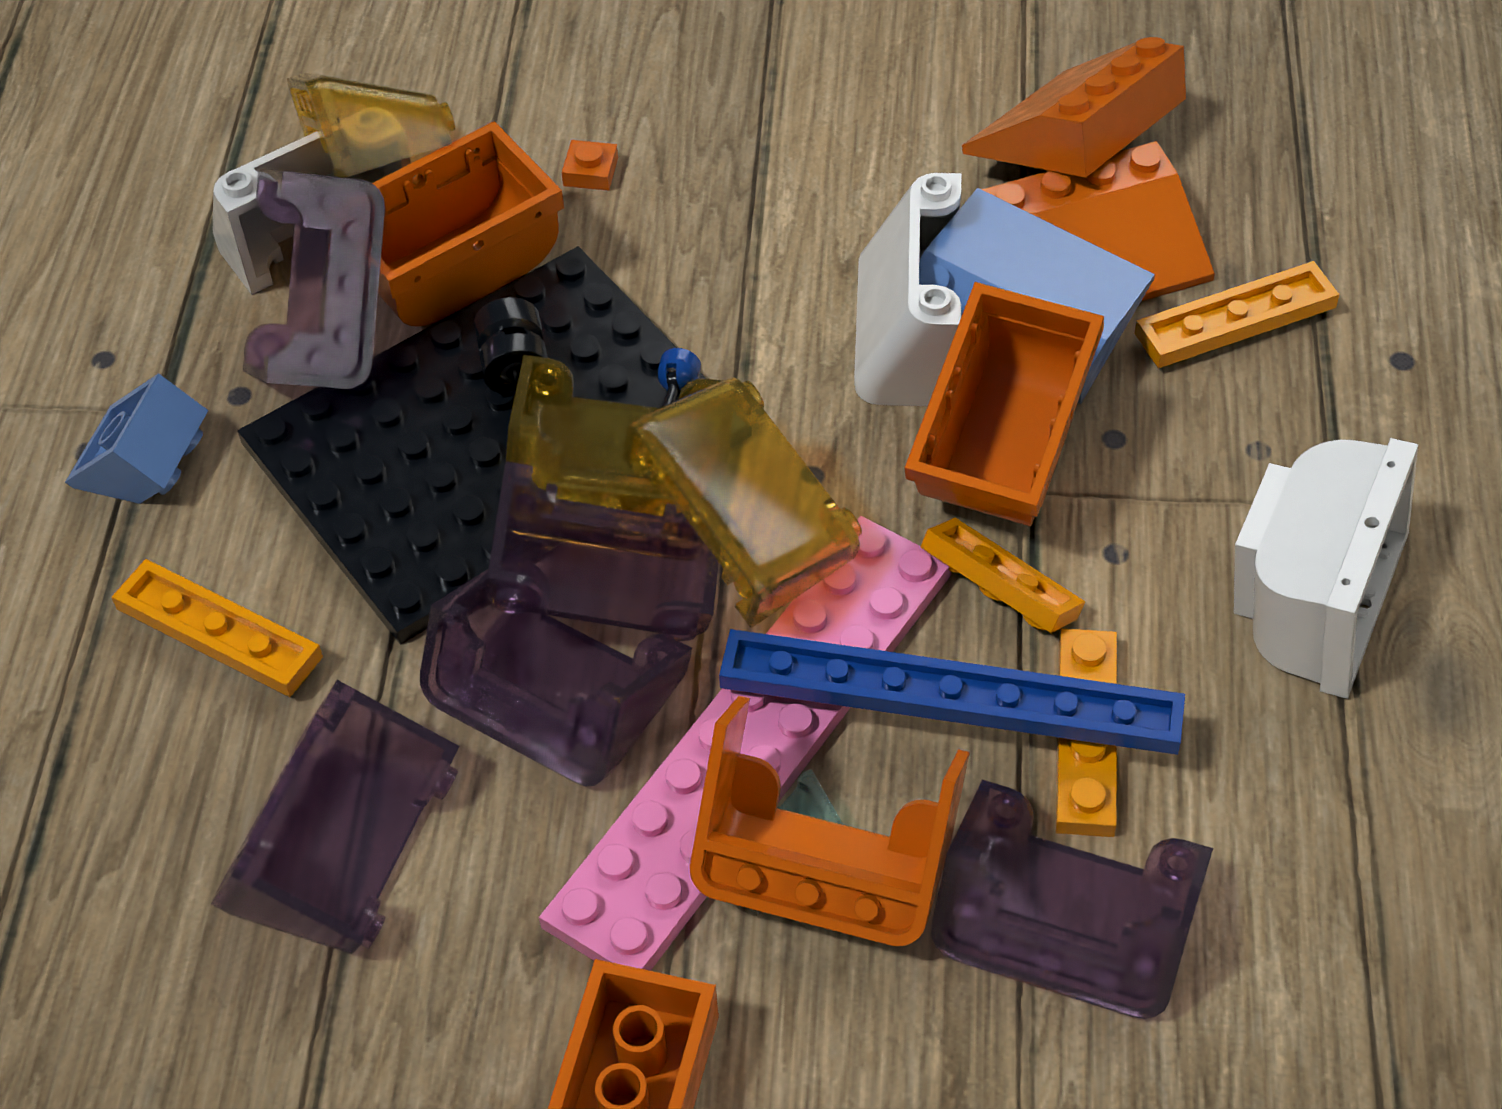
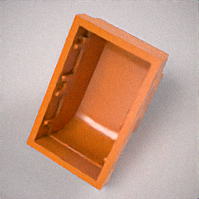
M493 121L324 207L328 226L338 236L345 257L403 323L419 327L437 323L524 276L538 266L550 253L557 240L559 232L558 211L564 209L562 190Z
M974 282L904 467L906 479L914 481L918 492L923 496L1031 526L1034 517L1038 516L1040 507H1042L1073 420L1075 408L1104 329V316Z

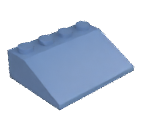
M979 188L973 192L925 249L919 259V285H939L953 290L961 302V317L974 282L1104 316V329L1080 394L1079 404L1083 402L1155 278V274Z

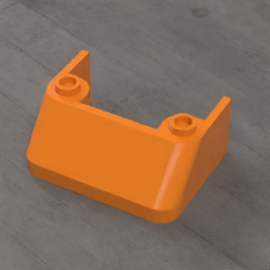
M738 696L715 722L690 861V876L696 888L705 896L715 900L891 946H906L916 941L922 935L929 920L953 836L970 752L958 749L943 779L938 802L922 799L914 800L905 804L898 811L889 837L777 808L781 783L776 770L763 759L740 753L750 698Z

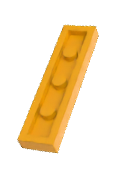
M1311 261L1136 320L1134 334L1159 369L1335 309L1340 294L1315 261Z
M145 559L112 596L117 610L288 697L295 693L323 658L319 644L148 559Z
M1061 628L1058 676L1117 684V632ZM1057 737L1055 833L1114 837L1116 831L1117 746Z

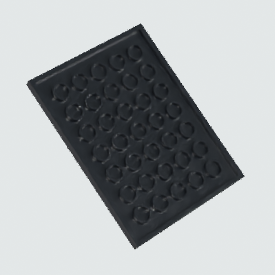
M579 246L237 430L242 445L400 645L752 437L751 424L700 372L697 382L690 391H678L665 434L668 443L667 449L658 455L652 454L647 449V439L650 435L655 434L667 390L658 381L660 359L666 350L677 347ZM507 297L522 298L532 303L538 310L550 368L547 380L538 389L516 396L501 395L490 390L485 384L474 326L476 314L484 305L496 299Z

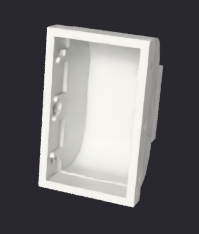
M1390 438L1388 446L1356 440H1333L1309 448L1296 459L1291 468L1269 463L1235 543L1234 614L1253 619L1254 642L1261 655L1269 663L1287 673L1320 683V692L1346 699L1349 697L1409 534L1418 444ZM1360 605H1367L1370 608H1362Z

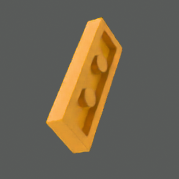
M956 517L927 529L920 546L950 567L949 571L960 573L977 584L980 591L987 597L996 601H1003L1021 613L1024 620L1037 629L1053 633L1078 619L1086 602Z

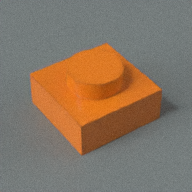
M571 140L561 172L563 186L609 191L618 161L617 144Z

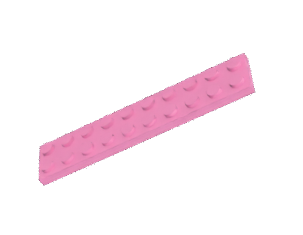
M860 516L766 634L893 652L950 578L952 572L949 571L950 567L922 549L916 543ZM722 688L539 916L541 928L593 961L598 959L651 971L707 897L696 888L691 879L690 861L715 722L738 696L750 698L740 753L763 759L776 770L781 783L780 801L851 707Z

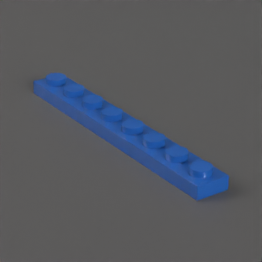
M730 629L719 674L720 688L1175 755H1178L1181 744L1185 704L1184 693Z

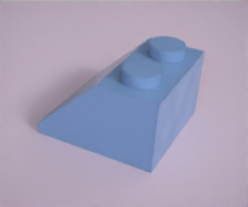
M156 374L110 405L65 483L74 489L138 504L157 493L165 495L171 490L181 475V470L177 468L181 458L188 455L201 440L203 431L199 429V426L208 410L162 375Z

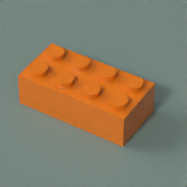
M595 959L548 1109H694L719 1019L716 985Z

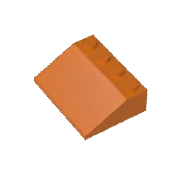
M1147 37L1067 69L962 145L963 154L1086 178L1186 99L1184 46L1165 43V40L1159 37Z
M1157 141L1119 151L1086 178L1046 171L981 189L1155 274V278L1142 301L1214 280L1215 273L1178 172Z

